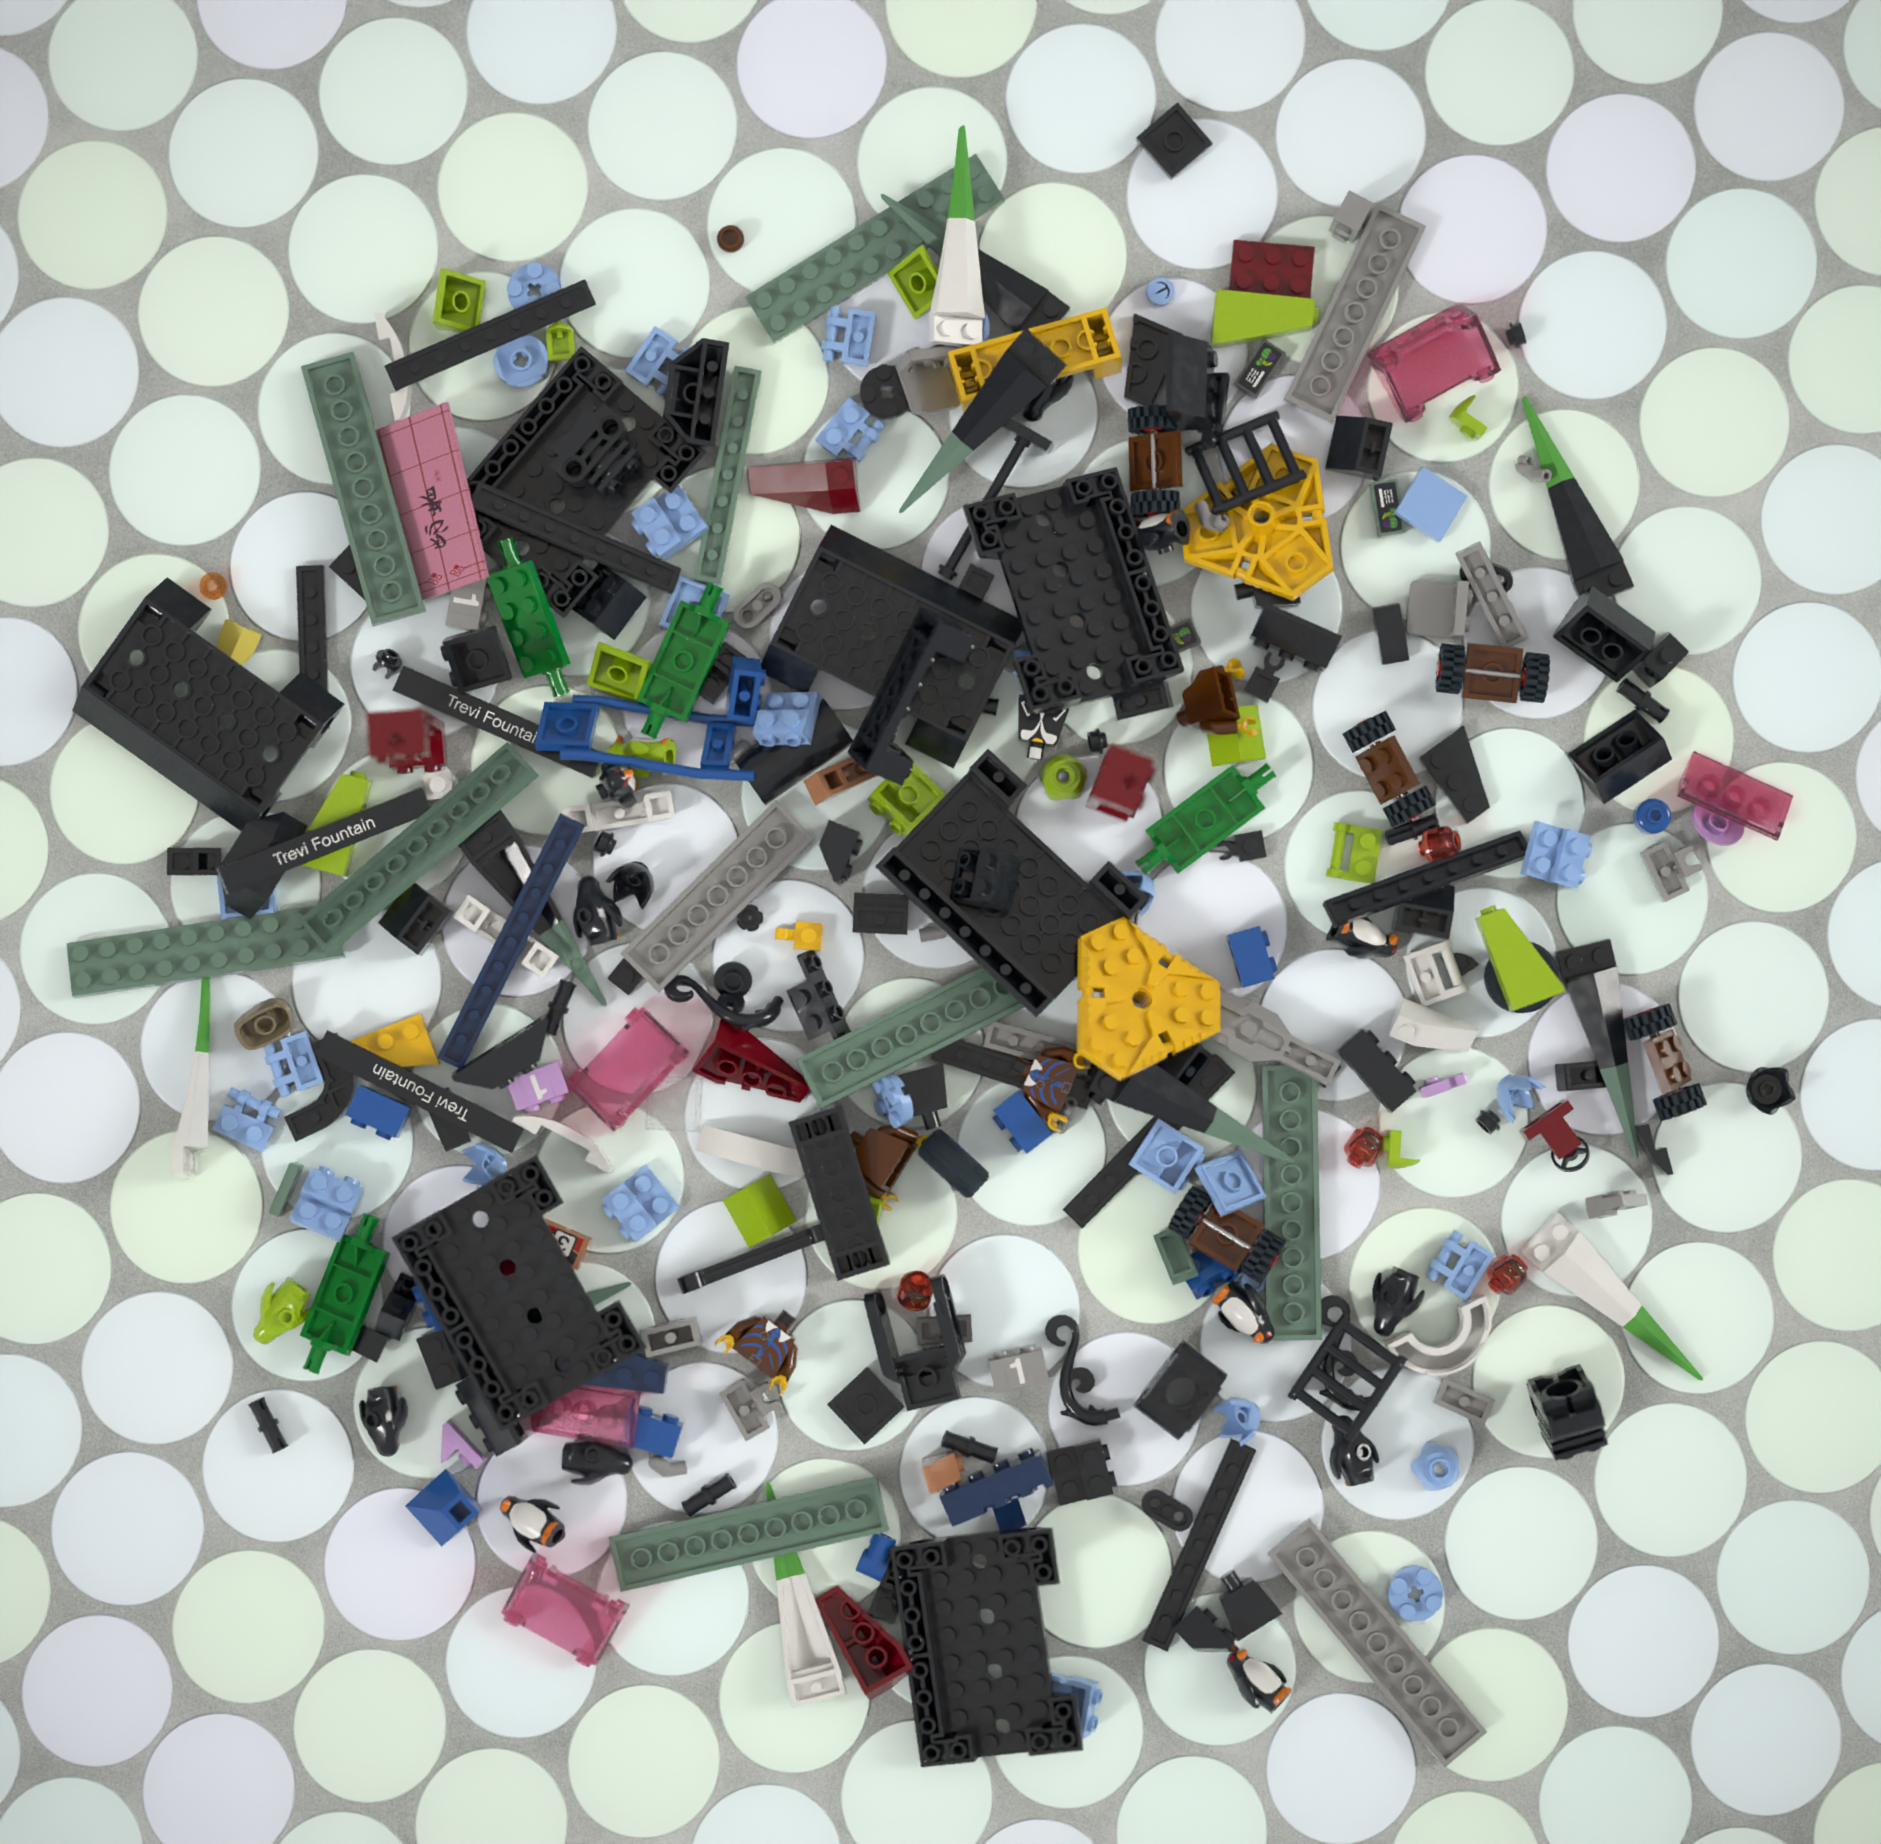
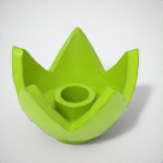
M1064 753L1055 755L1049 762L1044 764L1039 771V778L1044 784L1047 797L1053 801L1065 798L1072 800L1080 798L1087 778V768L1084 764ZM1067 772L1069 780L1066 782L1060 781L1059 774Z

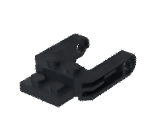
M944 1274L929 1278L935 1298L933 1305L943 1344L909 1352L902 1356L898 1354L883 1294L880 1290L864 1294L865 1309L882 1375L900 1384L907 1411L962 1398L955 1370L958 1369L967 1352L950 1286Z

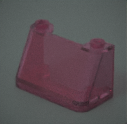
M1461 304L1451 306L1375 347L1367 355L1401 420L1405 423L1419 420L1426 410L1425 403L1469 379L1485 383L1492 380L1496 373L1502 371L1478 314Z
M635 1007L625 1017L627 1024L583 1070L579 1067L568 1078L571 1082L568 1087L613 1132H617L626 1123L628 1116H632L649 1095L676 1069L675 1066L683 1062L692 1052L645 1007H642L640 1010Z
M537 1552L533 1553L501 1610V1613L504 1615L503 1620L514 1627L521 1625L577 1656L575 1660L586 1667H590L591 1664L597 1665L630 1604L619 1598L617 1601L611 1599L609 1602V1595H603L556 1569L557 1566L553 1564L548 1568L549 1564L545 1562L546 1557Z

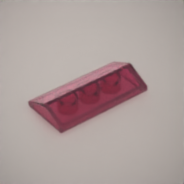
M1693 751L1679 781L1677 796L1776 841L1780 838L1793 799V795L1696 751Z
M581 1385L530 1415L532 1432L632 1449L634 1448L641 1393Z

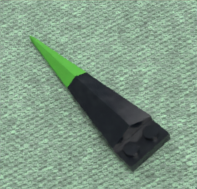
M1523 396L1522 403L1541 469H1549L1552 474V478L1546 483L1571 583L1577 597L1579 598L1591 586L1608 598L1632 589L1634 584L1624 564L1623 557L1527 397Z

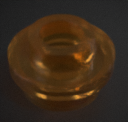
M211 572L202 577L199 588L204 597L210 600H217L225 595L227 582L219 573ZM216 581L217 588L210 591L208 588L209 583Z

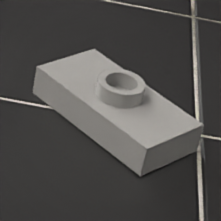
M1443 1377L1432 1402L1484 1425L1495 1400Z

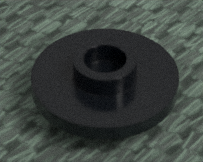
M726 962L718 967L714 975V986L719 994L729 992L739 993L741 996H744L752 985L750 970L740 962Z

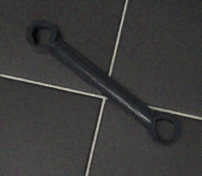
M820 1224L679 1277L677 1281L681 1292L685 1294L773 1259L825 1241Z

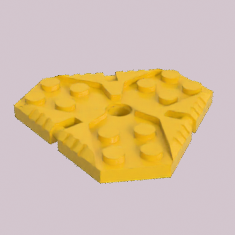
M1270 444L1261 450L1274 480L1289 474L1277 445ZM1292 451L1299 469L1304 470L1307 478L1237 508L1220 513L1221 516L1222 514L1227 515L1230 520L1228 528L1224 532L1217 533L1205 529L1200 523L1194 507L1196 503L1207 501L1212 514L1211 506H1213V503L1207 491L1184 507L1182 510L1185 512L1190 523L1189 544L1182 545L1185 563L1227 576L1233 580L1236 577L1243 579L1244 584L1272 592L1275 595L1292 601L1332 573L1334 568L1327 520L1323 518L1325 506L1318 459ZM1253 458L1239 467L1248 490L1264 485ZM1230 474V481L1223 485L1221 481L1216 484L1223 501L1232 498L1233 495L1231 493L1236 490ZM1312 516V520L1303 521V518ZM1259 518L1269 519L1265 523L1256 522ZM1243 562L1250 564L1248 570L1241 567Z
M1121 917L1084 934L1078 939L1077 990L1082 991V997L1077 1001V1053L1118 1081L1164 1060L1170 1052L1172 1055H1175L1220 1032V982L1203 970L1198 969L1194 964L1192 965L1187 959H1183L1178 953L1174 955L1166 950L1167 946L1160 943L1156 938L1142 931L1140 927L1125 917ZM1160 959L1168 964L1166 968L1158 963ZM1093 992H1099L1100 998L1093 997ZM1132 999L1137 1000L1141 1008L1135 1006ZM1160 1035L1163 1036L1166 1043H1162Z

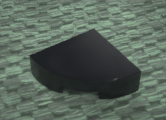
M1453 953L1461 976L1479 965L1477 961L1468 955Z

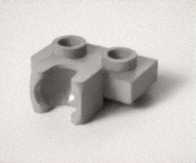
M1667 841L1640 853L1663 903L1690 891L1684 878L1702 870L1701 864L1689 866L1685 862L1686 855L1693 851L1692 845L1685 846L1672 853Z
M1616 1190L1607 1192V1195L1585 1198V1205L1589 1219H1602L1617 1216V1210L1647 1206L1648 1200L1647 1194H1636L1635 1190Z
M744 1379L719 1392L745 1441L769 1429L770 1426L764 1415L781 1406L779 1400L772 1402L764 1401L762 1394L769 1389L770 1383L768 1381L750 1391Z

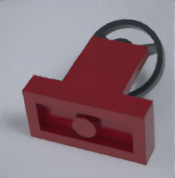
M1565 1099L1523 1127L1519 1132L1528 1141L1541 1134L1552 1149L1551 1159L1554 1165L1561 1171L1575 1172L1587 1164L1590 1158V1150L1587 1143L1575 1135L1563 1118L1574 1109L1570 1102ZM1583 1144L1586 1148H1581L1578 1146ZM1586 1153L1584 1160L1574 1167H1566L1569 1161L1575 1160L1579 1154ZM1555 1155L1559 1160L1563 1158L1561 1165L1555 1161Z

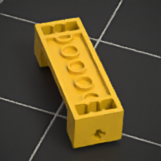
M1106 307L1029 329L1067 364L1055 379L1090 369L1093 371L1095 380L1122 373L1121 354ZM1022 331L947 352L950 371L963 414L1006 349Z

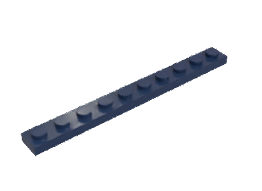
M562 813L559 814L437 1056L438 1059L456 1068H460L465 1064L585 827L584 824Z

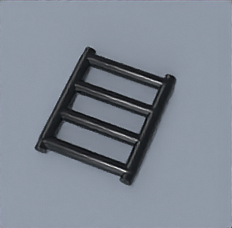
M1277 410L1217 434L1216 446H1218L1239 494L1223 501L1202 453L1210 448H1204L1201 441L1185 447V452L1188 456H1192L1213 503V506H1211L1213 515L1227 512L1307 478L1304 470L1299 469L1278 422L1280 415ZM1268 425L1289 471L1288 475L1274 480L1253 433L1254 430ZM1242 435L1264 485L1252 490H1248L1227 442Z
M1343 1313L1287 1396L1295 1401L1298 1399L1343 1432L1345 1434L1343 1437L1351 1443L1408 1359L1400 1354L1396 1356L1349 1322L1351 1319L1347 1314ZM1343 1331L1391 1365L1382 1379L1334 1345ZM1328 1354L1375 1387L1367 1401H1364L1319 1368ZM1312 1377L1360 1411L1351 1424L1304 1391Z

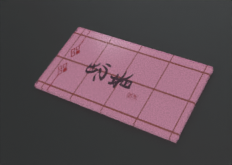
M443 402L440 405L377 429L376 432L423 601L488 578V568L449 403Z

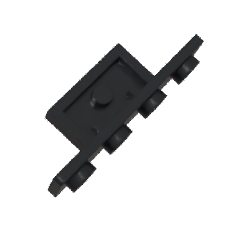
M814 950L797 955V960L807 981L786 992L808 1041L829 1031L833 1040L852 1032L844 1017V1011L833 993V986L824 973L820 958Z

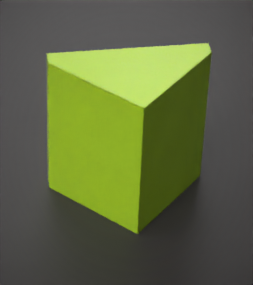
M921 245L887 273L914 320L930 312L938 275L936 265L924 245Z
M440 268L432 321L437 330L461 333L479 325L481 322L486 281Z
M598 642L587 685L629 701L639 702L636 699L652 663L639 656Z
M1258 705L1238 706L1241 718L1237 720V723H1241L1245 717L1254 718L1257 724L1249 725L1246 729H1256L1258 732L1256 736L1247 737L1243 731H1237V734L1228 735L1207 734L1212 767L1266 759Z
M771 1174L764 1176L722 1200L749 1248L797 1221Z

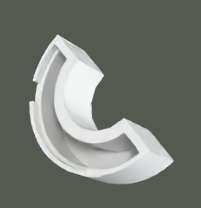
M1479 1294L1457 1305L1459 1313L1458 1328L1454 1335L1445 1343L1435 1346L1425 1345L1419 1342L1411 1332L1406 1331L1384 1342L1385 1347L1396 1356L1399 1354L1405 1356L1408 1360L1404 1366L1425 1375H1449L1468 1367L1484 1350L1489 1332L1491 1331L1492 1316L1486 1295Z

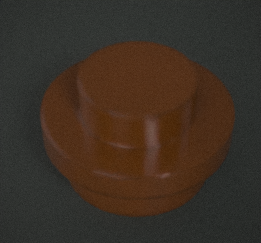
M734 225L723 227L717 235L719 247L727 253L737 252L744 244L743 232Z

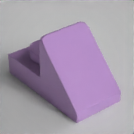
M451 1419L442 1425L441 1464L457 1449L461 1453L459 1458L468 1467L473 1465L477 1469L487 1459Z

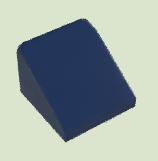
M1018 1497L1005 1506L993 1509L999 1530L1027 1526Z

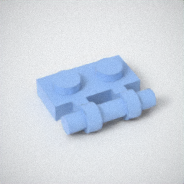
M831 306L829 316L826 317L825 321L827 332L826 339L822 341L821 349L824 350L822 361L833 362L834 352L842 353L841 364L868 368L876 312L849 308L848 318L846 319L840 318V307ZM838 328L846 329L844 343L836 342Z
M654 326L625 369V373L646 387H649L654 379L660 382V385L655 393L664 398L669 371L665 375L660 372V369L667 359L673 361L679 356V354L673 351L678 341ZM684 347L680 355L689 348Z
M849 397L815 441L836 458L844 450L849 454L846 458L855 457L856 462H860L865 456L864 452L871 443H876L880 438L879 433L885 425L876 420L871 427L867 426L865 422L870 417V413ZM860 431L864 436L856 446H853L849 442Z
M308 1031L280 1039L283 1047L282 1051L277 1052L274 1043L264 1047L266 1053L264 1058L266 1064L271 1067L274 1076L272 1082L274 1087L278 1088L281 1098L291 1095L289 1083L295 1082L297 1091L324 1083L325 1079L311 1045L312 1042ZM283 1059H287L291 1074L286 1076L280 1063Z
M231 1087L227 1097L236 1101L235 1107L223 1104L212 1130L260 1152H264L275 1128L266 1123L267 1117L270 1116L278 1119L282 1109L273 1106V1102L265 1099L262 1101L251 1096V1092L242 1089L240 1091ZM245 1106L259 1111L257 1118L244 1113Z
M1453 1230L1449 1239L1445 1238L1442 1243L1444 1247L1436 1260L1433 1259L1429 1265L1431 1268L1426 1277L1435 1282L1440 1273L1447 1276L1442 1287L1467 1301L1495 1254L1472 1240H1469L1464 1249L1458 1245L1463 1235ZM1455 1252L1460 1257L1451 1270L1445 1265L1452 1253Z

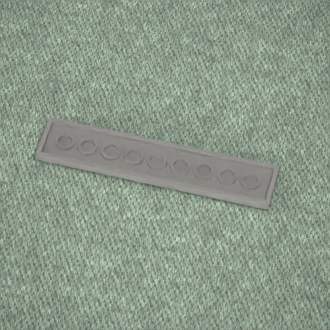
M1310 1518L1267 1553L1444 1767H1447L1487 1733Z

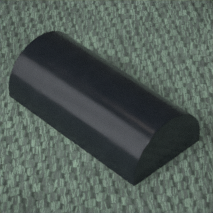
M823 698L820 702L811 745H774L767 747L758 743L735 763L740 770L755 771L754 781L748 782L766 806L849 748L853 739Z

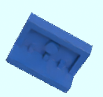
M1196 1251L1191 1254L1199 1276L1185 1282L1198 1300L1201 1297L1210 1296L1222 1284L1235 1280L1242 1273V1268L1240 1266L1237 1273L1200 1251Z

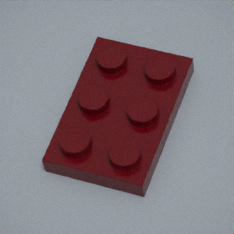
M1233 240L1229 290L1311 298L1315 247Z

